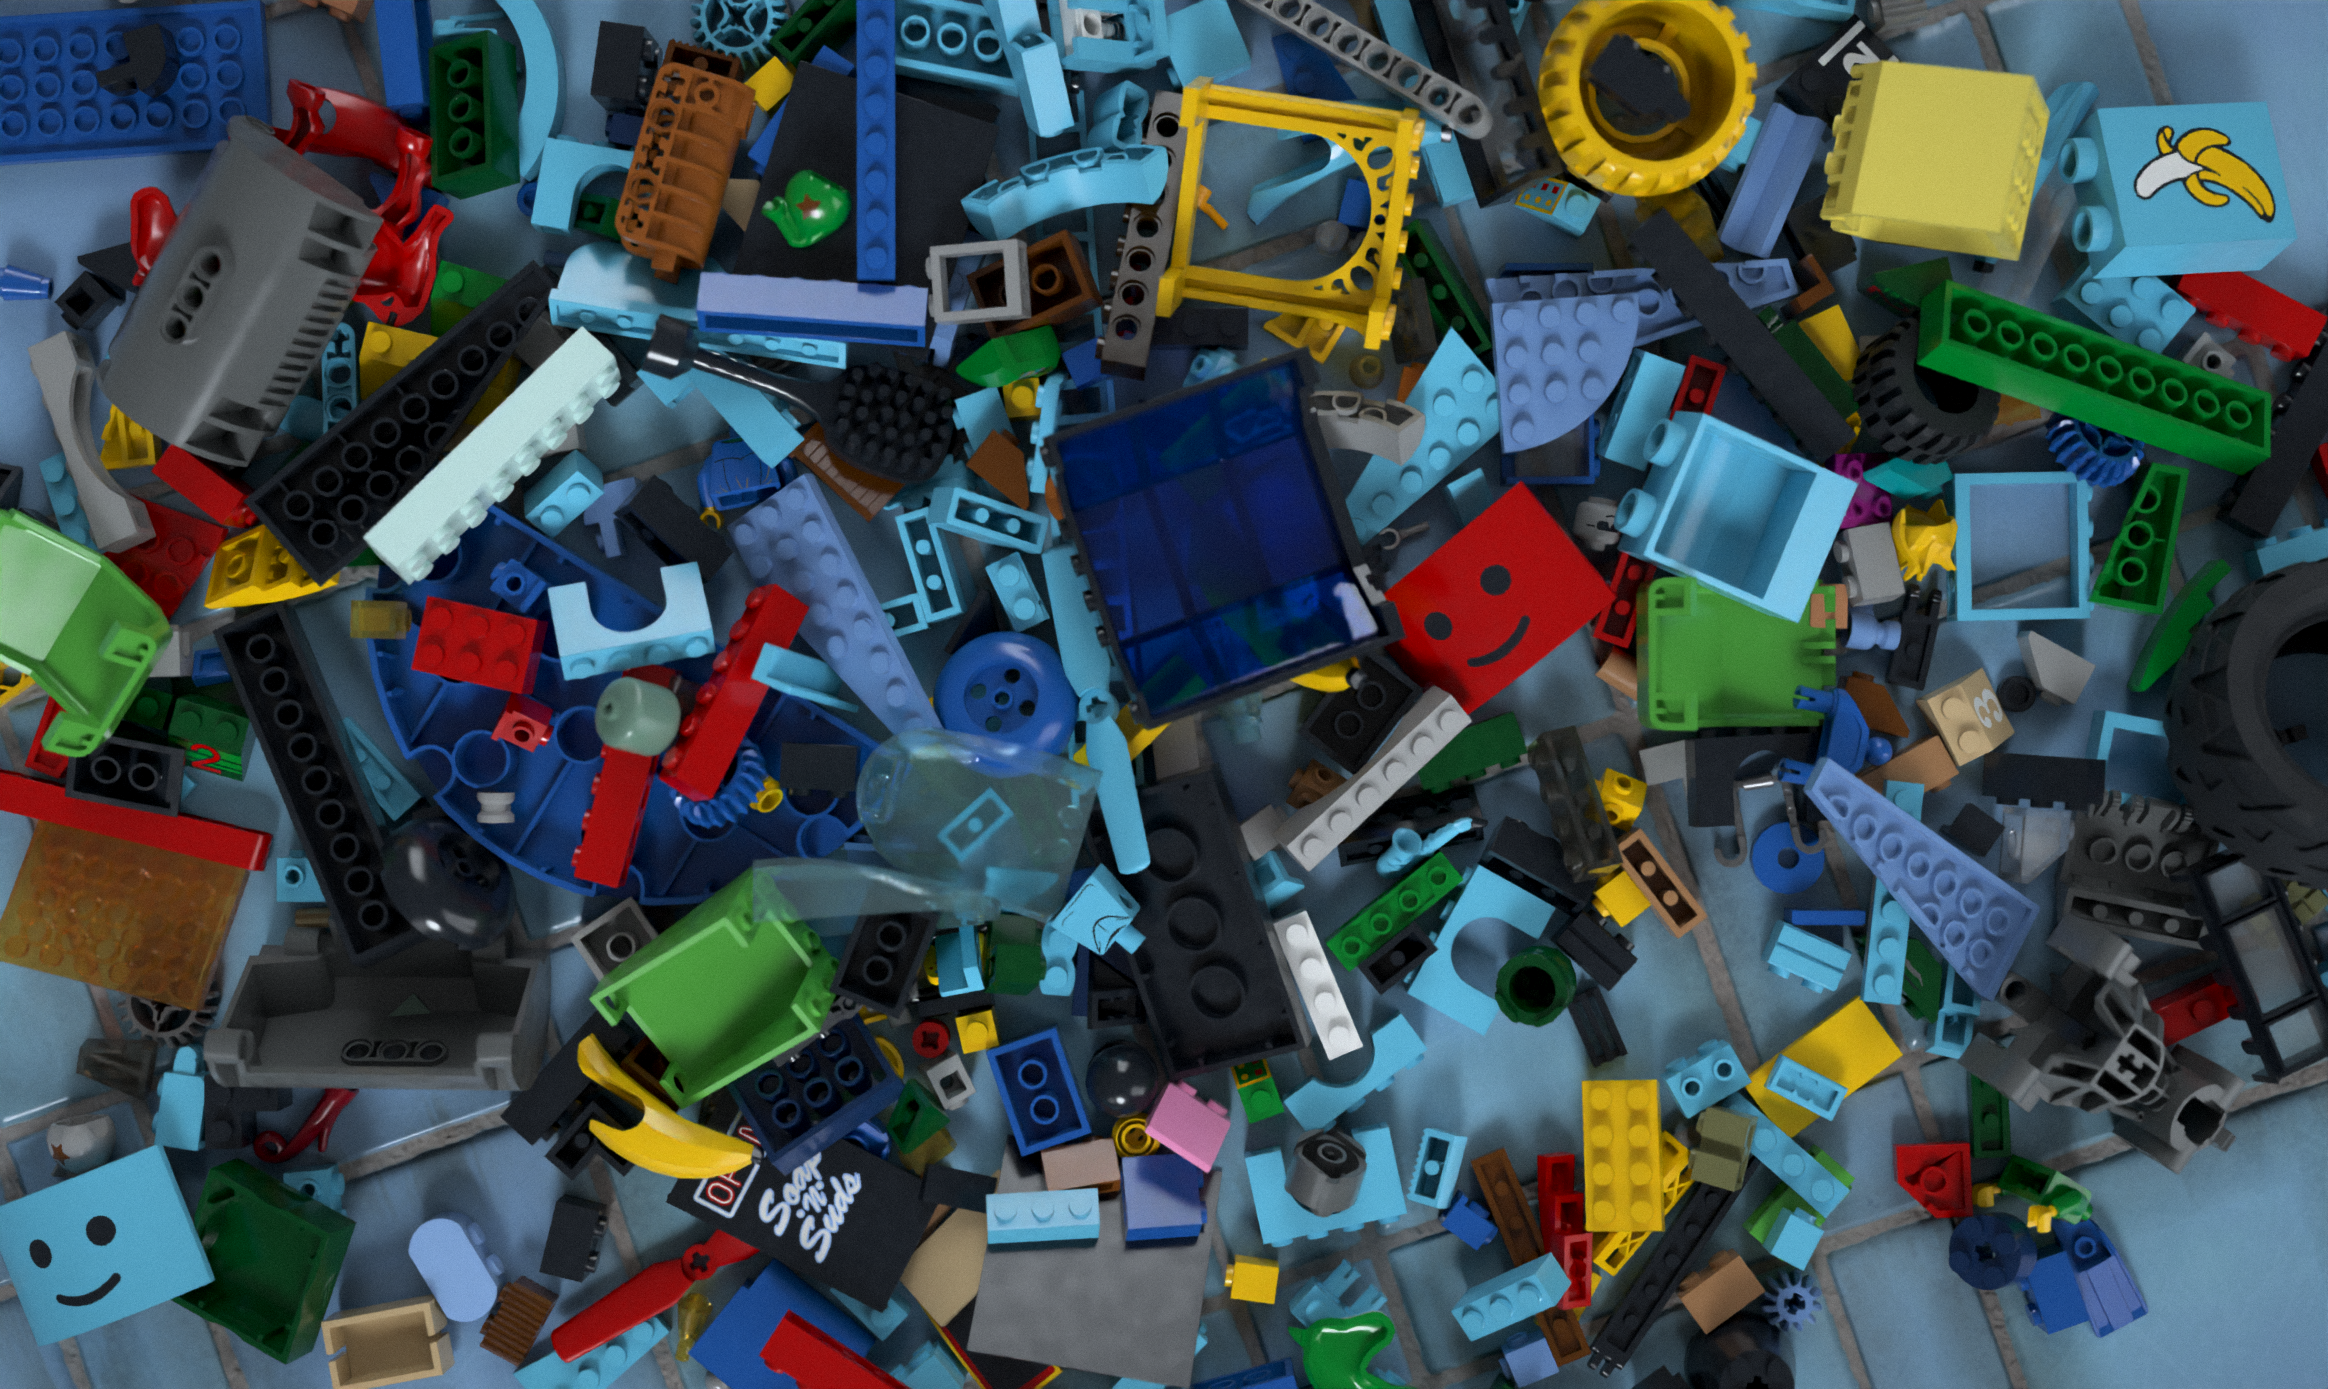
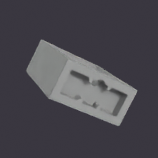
M1019 239L930 247V257L926 258V273L928 278L932 279L933 294L929 295L928 307L931 317L935 319V323L956 325L1031 318L1027 243ZM1003 253L1007 307L949 311L946 258Z

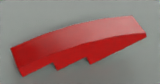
M1568 1152L1537 1155L1538 1200L1545 1254L1552 1253L1571 1282V1285L1557 1303L1558 1309L1562 1310L1591 1306L1593 1232L1583 1230L1584 1193L1574 1191L1575 1154Z

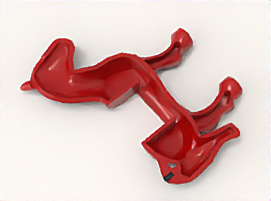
M289 79L286 94L293 107V121L291 130L282 143L303 157L311 145L323 136L325 125L320 117L319 109L323 105L326 92L309 83L297 79ZM400 125L397 126L393 140L399 153L398 179L386 201L378 207L370 209L383 218L384 221L372 241L377 245L378 250L365 274L360 278L362 282L352 298L355 302L366 304L382 322L393 327L409 323L423 312L431 296L436 276L439 237L454 219L452 211L434 204L415 232L405 242L403 241L405 227L415 222L421 215V191L424 182L431 175V164L428 162L427 156L431 150L433 139L420 131ZM152 186L135 192L130 201V243L133 256L139 267L132 280L134 286L142 285L177 219L169 197L159 188ZM217 256L216 266L220 270L221 261ZM393 296L394 301L390 306H385L381 303Z

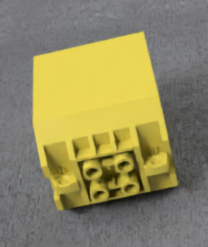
M1878 61L1851 66V76L1862 80L1849 82L1841 115L1837 114L1834 119L1832 135L1836 137L1833 152H1828L1825 161V174L1828 175L1827 183L1831 187H1829L1825 195L1820 217L1823 220L1831 221L1830 227L1833 231L1878 243L2019 261L2050 117V111L2034 76L1892 61Z

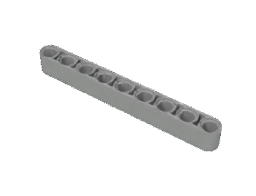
M1236 0L1415 107L1421 108L1422 111L1466 137L1480 139L1490 132L1493 126L1492 114L1477 96L1312 0ZM1299 6L1295 16L1287 18L1288 12L1293 7ZM1329 23L1327 30L1323 34L1316 35L1317 29L1322 24ZM1354 40H1358L1357 47L1353 51L1345 53L1347 45ZM1388 57L1387 65L1380 70H1375L1376 63L1380 59ZM1413 75H1418L1417 83L1410 88H1405L1406 80ZM1449 93V97L1444 104L1435 106V100L1440 94ZM1480 111V115L1475 122L1465 124L1466 116L1470 112Z

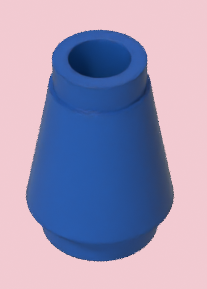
M9 264L5 268L0 267V297H3L4 301L50 300L52 298L54 289L53 278Z

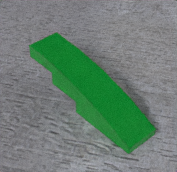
M2223 559L2207 561L2183 586L2159 618L2139 654L2126 687L2131 692H2144L2183 655L2188 642L2193 636L2188 630L2215 606L2205 594L2232 570Z

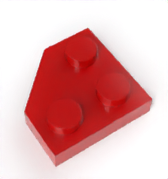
M1967 1141L1892 1144L1894 1181L1936 1218L1973 1216L1970 1143Z

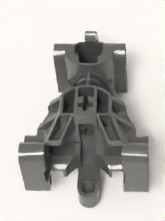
M2067 912L2045 942L2055 952L2071 961L2061 976L2053 972L2049 974L2052 985L2051 997L2028 979L2009 970L1994 1000L2029 1025L2022 1028H2009L2007 1032L2016 1037L2008 1048L2004 1049L1990 1038L1978 1032L1957 1060V1063L2028 1113L2031 1112L2041 1098L2049 1104L2078 1107L2088 1113L2098 1114L2107 1110L2118 1114L2122 1118L2112 1130V1133L2137 1151L2177 1175L2181 1173L2196 1152L2210 1145L2226 1153L2237 1139L2232 1132L2224 1128L2225 1119L2227 1118L2226 1113L2246 1083L2221 1065L2178 1043L2169 1052L2163 1044L2164 1021L2159 1014L2151 1011L2144 995V989L2132 977V974L2142 962L2132 953L2134 949L2113 933ZM2012 982L2011 989L2005 994L2007 986Z

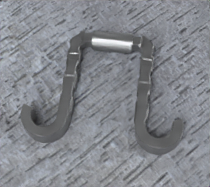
M1771 772L1742 777L1743 781L1737 782L1734 780V817L1740 854L1734 860H1727L1722 855V849L1714 848L1716 860L1722 866L1727 868L1738 867L1745 862L1748 855L1747 839L1743 829L1744 823L1739 809L1740 803L1737 792L1742 788L1745 791L1772 787L1775 782L1783 785L1782 790L1787 804L1786 810L1795 846L1806 854H1815L1824 848L1827 842L1825 829L1818 832L1819 841L1816 845L1807 846L1802 842L1799 822H1797L1796 807L1793 803L1792 787L1789 782L1779 781L1777 774L1772 775Z

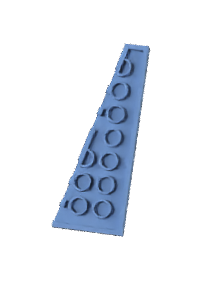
M1788 258L1725 264L1711 263L1750 310L1799 294ZM1654 268L1491 278L1483 282L1490 304L1639 292V317L1633 348L1703 326L1695 316L1688 320L1678 309L1675 303L1680 298L1671 288L1666 292L1660 288L1650 276L1656 271Z
M1820 757L1803 791L1974 993L1984 1001L1993 1002L2041 907L1830 758Z

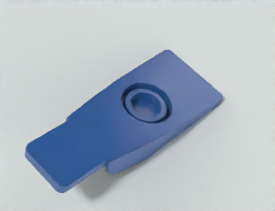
M2051 1217V1228L2056 1236L2054 1240L2056 1245L2067 1253L2090 1317L2089 1323L2095 1335L2102 1338L2146 1315L2149 1310L2120 1254L2103 1230L2091 1219L2073 1225L2061 1219Z

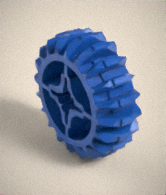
M2053 411L2045 425L2048 430L2045 438L2051 442L2048 450L2056 453L2058 456L2055 462L2063 463L2066 467V473H2074L2078 482L2085 479L2090 487L2097 484L2103 489L2111 485L2115 487L2137 471L2136 468L2140 466L2141 459L2145 456L2141 450L2145 445L2144 442Z
M744 735L711 800L692 801L671 786L669 795L676 806V810L691 823L700 824L708 829L713 824L722 828L727 819L736 823L739 813L748 814L747 807L750 803H758L756 794L766 790L762 781L769 777L765 769L767 763L759 747Z

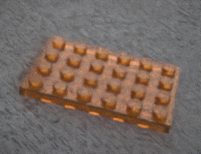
M38 820L0 921V962L201 1013L251 872L215 861Z

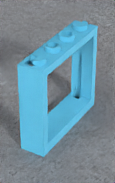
M2066 471L1952 474L1954 478L1944 483L1945 508L1947 514L1955 518L1958 529L1951 551V560L1956 570H1946L1947 622L2089 619L2090 611H2093L2095 604L2087 602L2092 591L2090 589V575L2094 571V557L2092 553H2089V538L2093 535L2094 525L2092 517L2088 515V502L2092 499L2093 487H2090L2085 479L2078 482L2074 473H2066ZM2068 484L2071 608L1972 610L1970 486Z

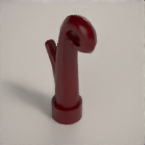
M324 1088V1094L288 1143L275 1131H263L253 1141L255 1155L267 1163L278 1164L286 1162L308 1147L317 1136L318 1151L325 1152L331 1130L338 1115L359 1093V1089ZM265 1142H273L278 1150L268 1149L265 1146Z

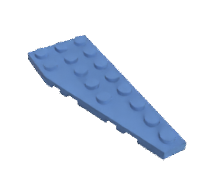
M813 473L803 474L727 526L756 586L760 587L776 583L809 607L797 632L911 753L923 749L946 735Z

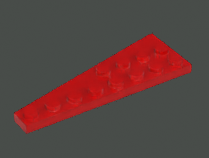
M130 494L145 503L156 537L121 553L107 551L102 555L109 558L160 606L169 622L226 538L229 529ZM49 696L24 766L59 779L65 778L67 775L69 756L45 750L41 740L58 712H68Z

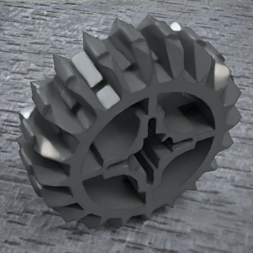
M169 950L159 951L157 956L154 953L145 955L144 962H135L132 965L134 973L129 972L122 977L129 986H122L117 991L121 995L126 996V1000L118 1002L117 1007L127 1009L128 1014L123 1015L121 1021H132L133 1023L128 1033L136 1034L142 1031L140 1042L147 1043L153 1039V1046L155 1048H161L167 1044L170 1049L179 1047L180 1042L184 1045L193 1043V1036L197 1038L203 1036L206 1033L204 1026H210L215 1021L209 1013L216 1012L220 1008L216 1003L211 1002L212 998L218 997L221 993L218 990L211 991L210 984L215 983L217 978L214 976L206 978L204 976L209 966L203 964L196 967L198 957L191 955L185 959L184 951L181 950L174 951L172 955ZM166 970L165 978L161 979L158 988L146 989L149 981L157 972ZM184 981L189 985L192 994L186 991ZM169 993L168 997L172 996L173 1002L177 1003L168 1005L170 1001L166 1002L165 997L159 995ZM146 1004L151 1007L153 1011V1017L150 1015ZM192 1010L183 1025L179 1028L171 1027L172 1021L177 1019L179 1011Z

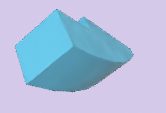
M1944 957L1941 966L1942 978L1938 1020L1933 1024H1928L1924 1052L1959 1059L1972 1042L1974 1019L1980 1015L1981 998L1974 993Z

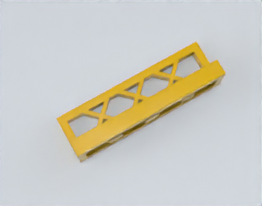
M1666 1130L1662 1132L1664 1193L1666 1192L1664 1196L1665 1216L1695 1182V1180L1690 1179L1692 1173L1690 1168L1683 1175H1680V1172L1688 1164L1691 1151ZM1586 1223L1583 1225V1230H1586ZM1593 1232L1592 1261L1614 1277L1652 1232ZM1619 1248L1618 1252L1612 1257V1259L1609 1262H1607L1606 1259L1610 1256V1254L1615 1249Z

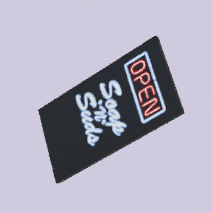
M725 1086V1091L706 1127L750 1144L761 1146L727 1086ZM842 1138L786 1176L771 1163L767 1154L764 1153V1160L761 1166L751 1163L736 1172L708 1179L678 1178L672 1191L667 1195L666 1200L668 1204L881 1313L887 1309V1303L938 1206L935 1203L918 1200L922 1179Z

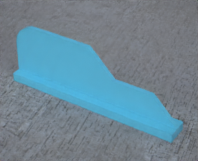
M613 242L589 243L579 247L568 257L557 286L559 289L552 288L548 298L551 325L575 329H579L582 326L588 331L651 340L659 314L662 313L690 323L699 341V346L703 348L846 369L849 358V342L699 331L696 307L701 272H725L713 257L706 258L704 269L702 270L682 268L678 284L674 285L655 278L656 269L651 268L652 260L629 253L623 247V244Z

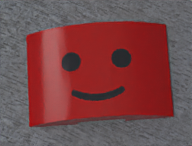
M1521 480L1383 593L1386 600L1395 601L1407 637L1384 645V647L1410 679L1423 688V694L1435 685L1451 694L1468 715L1547 656L1616 599L1618 595ZM1361 611L1357 615L1374 634L1366 617Z

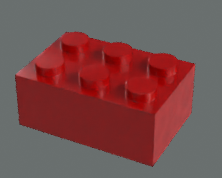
M427 596L411 669L514 693L532 694L548 621L446 598Z

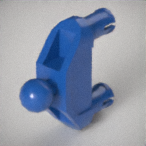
M1803 685L1796 687L1795 695L1808 697L1809 699L1793 698V707L1795 709L1823 713L1825 718L1815 762L1809 764L1782 758L1779 767L1792 769L1793 773L1778 771L1777 778L1779 781L1805 785L1820 757L1830 758L1852 775L1862 767L1864 757L1869 764L1874 766H1881L1891 759L1893 750L1887 739L1873 737L1868 740L1870 730L1856 703L1846 690L1834 688L1827 692L1804 687Z

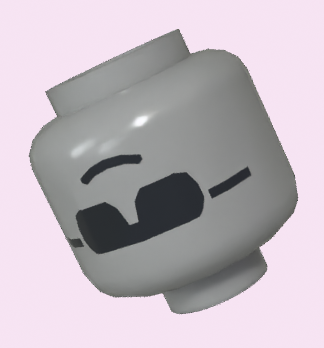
M1589 496L1588 501L1578 504L1573 535L1578 539L1584 540L1582 547L1604 551L1605 544L1613 545L1619 541L1621 532L1614 527L1618 501Z

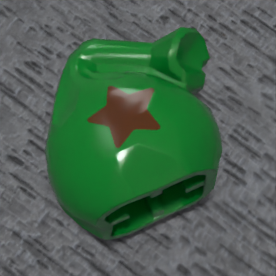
M808 169L795 174L785 187V198L777 196L772 202L767 201L761 213L777 224L789 245L803 248L827 237L846 221L851 211V194L840 185Z

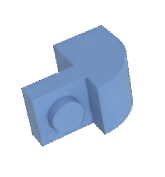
M636 477L604 484V494L584 510V525L592 528L600 526L601 531L596 533L600 552L606 553V557L616 560L629 557L621 520L613 513L637 485L642 482L641 479Z

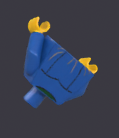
M731 425L728 426L730 438L713 443L712 454L705 459L696 478L700 506L704 507L705 511L701 514L700 519L708 526V515L714 516L717 521V529L722 528L725 521L724 515L720 511L762 503L799 478L794 461L788 455L772 469L757 456Z

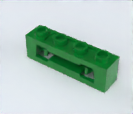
M1436 850L1433 856L1426 857L1420 861L1411 871L1400 877L1327 936L1324 941L1347 971L1350 972L1464 879L1440 850Z

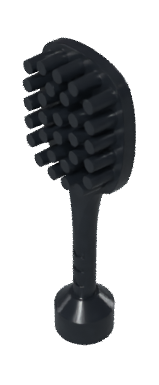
M662 313L659 314L643 362L642 371L672 380L689 372L691 368H695L780 398L803 410L819 422L826 445L838 458L863 472L886 480L905 484H921L930 480L942 465L947 455L954 429V419L952 416L954 405L950 398L951 391L947 387L939 388L929 379L925 380L912 373L900 371L894 367L880 366L877 363L849 367L840 376L830 381L808 380L787 376L700 347L690 323Z

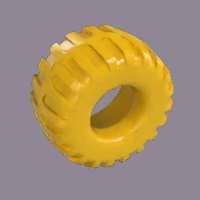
M1581 0L1563 17L1552 33L1541 56L1539 73L1535 81V90L1546 125L1551 134L1557 155L1568 165L1566 169L1577 178L1591 183V186L1599 190L1634 197H1651L1676 192L1701 180L1714 170L1729 155L1731 149L1744 135L1747 128L1745 125L1746 119L1753 112L1756 102V95L1751 94L1752 83L1757 80L1756 62L1749 63L1747 49L1751 47V43L1747 33L1742 32L1739 34L1733 25L1732 20L1736 16L1732 10L1726 5L1719 7L1711 0ZM1615 33L1620 36L1627 34L1635 39L1642 49L1657 53L1670 65L1677 79L1678 93L1692 107L1690 108L1689 117L1676 122V124H1669L1667 122L1662 129L1650 135L1632 136L1617 131L1603 118L1596 103L1595 87L1580 75L1610 36Z

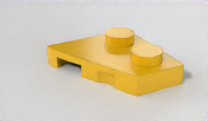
M1332 284V289H1339L1337 286ZM1283 313L1275 319L1266 322L1263 330L1294 349L1308 345L1313 360L1323 366L1347 326L1323 319Z
M112 403L110 420L105 425L101 436L105 443L100 458L108 471L155 466L163 455L161 438L131 420Z

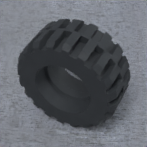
M1916 316L1915 318H1908L1871 342L1860 353L1853 372L1852 383L1856 384V387L1853 388L1852 394L1854 402H1858L1859 405L1857 413L1860 420H1865L1869 427L1866 430L1872 438L1877 437L1881 441L1880 446L1887 452H1896V457L1909 462L1912 460L1913 463L1928 465L1929 463L1939 464L1954 457L1988 435L1993 428L1994 421L1998 417L2000 406L1996 404L2000 403L2001 393L1917 364L1920 316ZM1914 373L1919 375L1929 385L1936 398L1938 408L1931 404L1923 395L1917 385Z

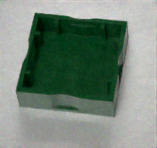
M239 1158L212 1167L209 1170L195 1212L194 1226L216 1280L170 1300L209 1322L228 1328L244 1342L287 1365L313 1351L321 1328V1322L324 1319L356 1222Z

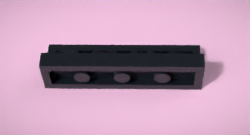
M1474 785L1449 788L1434 794L1428 792L1386 800L1362 822L1363 824L1358 830H1354L1337 846L1341 867L1378 860L1380 855L1392 844V835L1396 829L1402 827L1412 829L1423 841L1427 839L1429 833L1434 834L1439 828L1445 827L1449 822L1453 823L1455 820L1469 816L1483 818ZM1464 798L1469 799L1471 808L1455 810L1449 807L1453 800ZM1428 806L1434 809L1433 813L1426 817H1419L1413 814L1417 807ZM1391 812L1399 816L1394 823L1383 824L1377 821L1380 815ZM1483 828L1460 832L1440 848L1484 840Z

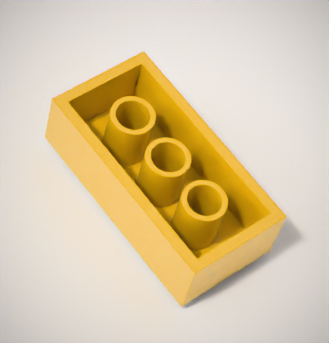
M1658 1080L1582 1081L1586 1231H1665L1660 1082Z

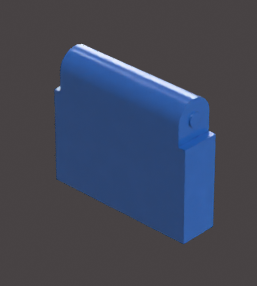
M773 1258L759 1272L755 1281L749 1277L693 1345L688 1354L731 1389H800L795 1384L796 1379L785 1372L778 1374L770 1370L764 1364L765 1359L759 1356L788 1309L864 1358L869 1353L876 1338L781 1261Z

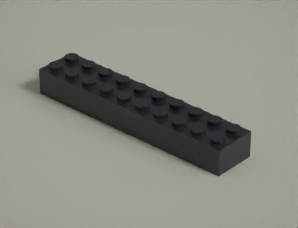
M283 601L275 602L213 630L212 632L352 965L366 969L431 939L415 928L399 912L384 887L380 872L384 869L383 857L379 856L383 843L391 834L295 609Z

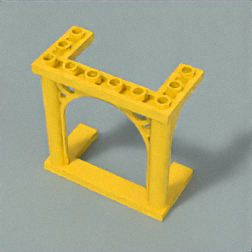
M1198 76L1187 84L1183 91L1179 126L1188 127L1171 266L1159 280L1155 316L1170 318L1183 300L1188 298L1331 321L1361 333L1365 337L1364 348L1379 350L1382 340H1389L1396 317L1397 304H1391L1393 289H1400L1403 268L1396 267L1398 253L1406 252L1409 231L1402 230L1404 216L1411 217L1414 194L1408 193L1410 178L1417 179L1420 156H1414V150L1419 151V146H1421L1424 138L1426 119L1419 118L1421 108L1406 106L1403 111L1362 106L1213 84L1214 78ZM1209 118L1311 133L1325 137L1345 149L1363 171L1370 190L1372 208L1366 237L1353 257L1334 272L1310 280H1286L1190 265ZM1338 133H1344L1346 137L1343 138ZM1365 137L1373 138L1365 145L1363 150H1358L1354 146V138H1359L1363 142ZM1380 146L1389 147L1393 152V157L1389 164L1378 169L1369 166L1368 156L1375 148ZM1394 170V175L1390 176L1385 184L1389 188L1387 190H1380L1377 186L1378 177L1387 175ZM1390 200L1389 209L1381 206L1382 204ZM1379 214L1383 215L1385 223L1377 224L1375 217ZM1377 232H1378V233L1385 232L1384 241H1383L1382 238L1377 234ZM1370 248H1376L1379 254L1375 253V261L1380 266L1379 270L1375 264L1366 259L1367 250ZM1362 266L1370 272L1373 278V286L1370 289H1360L1353 283L1351 279L1353 267ZM1336 279H1343L1344 286L1349 293H1342V287L1332 289L1333 282ZM1323 286L1324 290L1316 289L1315 287Z

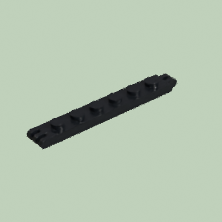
M1752 1155L1748 1161L1742 1189L1732 1192L1702 1182L1697 1184L1592 1341L1589 1348L1593 1355L1587 1363L1589 1368L1595 1370L1601 1361L1605 1360L1599 1372L1604 1378H1608L1614 1368L1618 1370L1624 1368L1761 1163L1757 1157Z

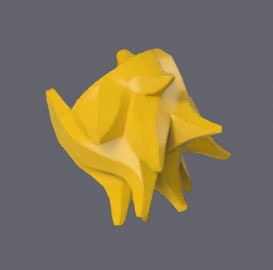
M1942 499L1936 500L1927 513L1907 504L1905 508L1896 514L1892 521L1891 533L1900 571L1908 566L1902 577L1904 581L1909 580L1915 574L1916 580L1922 581L1923 576L1927 574L1933 563L1940 564L1947 571L1956 570L1951 560V551L1956 540L1958 526L1955 518L1947 514Z

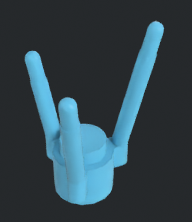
M504 10L466 16L451 15L449 20L437 19L434 22L432 32L434 45L437 46L487 30L485 28H469L467 24L504 18L507 14ZM488 29L497 35L496 29ZM516 66L517 74L522 72V68Z

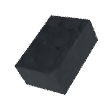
M1373 650L1355 656L1359 661L1360 669L1367 674L1364 684L1358 689L1350 686L1343 691L1326 692L1296 730L1298 734L1352 775L1356 774L1366 765L1423 690L1422 687Z
M876 880L869 888L829 991L899 1019L906 1008L945 908Z

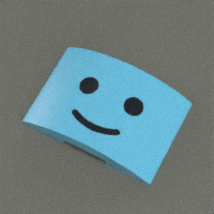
M162 1143L0 1205V1252L38 1346L58 1342L104 1326L216 1280Z

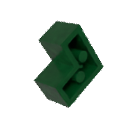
M992 914L987 920L983 993L1027 996L1040 984V980L1045 979L1047 961L1046 958H1041L1042 929L1036 928L1037 917Z

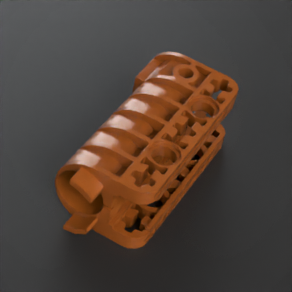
M679 63L665 64L657 73L615 217V225L623 247L633 255L652 260L651 268L656 269L654 277L674 285L678 284L682 268L689 270L704 269L740 140H747L757 102L754 101L756 90L736 80ZM674 73H679L680 80L670 81L669 83L664 80L665 77L672 78ZM669 94L673 95L674 100H680V103L676 104L668 97ZM664 110L667 111V112L670 113V114H671V112L673 111V113L675 114V116H673V115H662V113H663ZM666 123H671L669 126L666 127L661 126ZM657 134L670 135L669 140H666L662 136L661 138H659ZM653 145H656L660 152L664 153L662 157L659 156L658 150H652ZM649 163L653 164V171H660L659 175H655L652 172V169L648 167ZM643 180H646L649 183L652 182L654 186L646 184L642 185ZM644 193H652L649 197L639 198ZM637 205L649 206V210L645 211L644 209L639 208ZM633 215H636L638 220H632ZM639 222L643 224L642 228H638Z

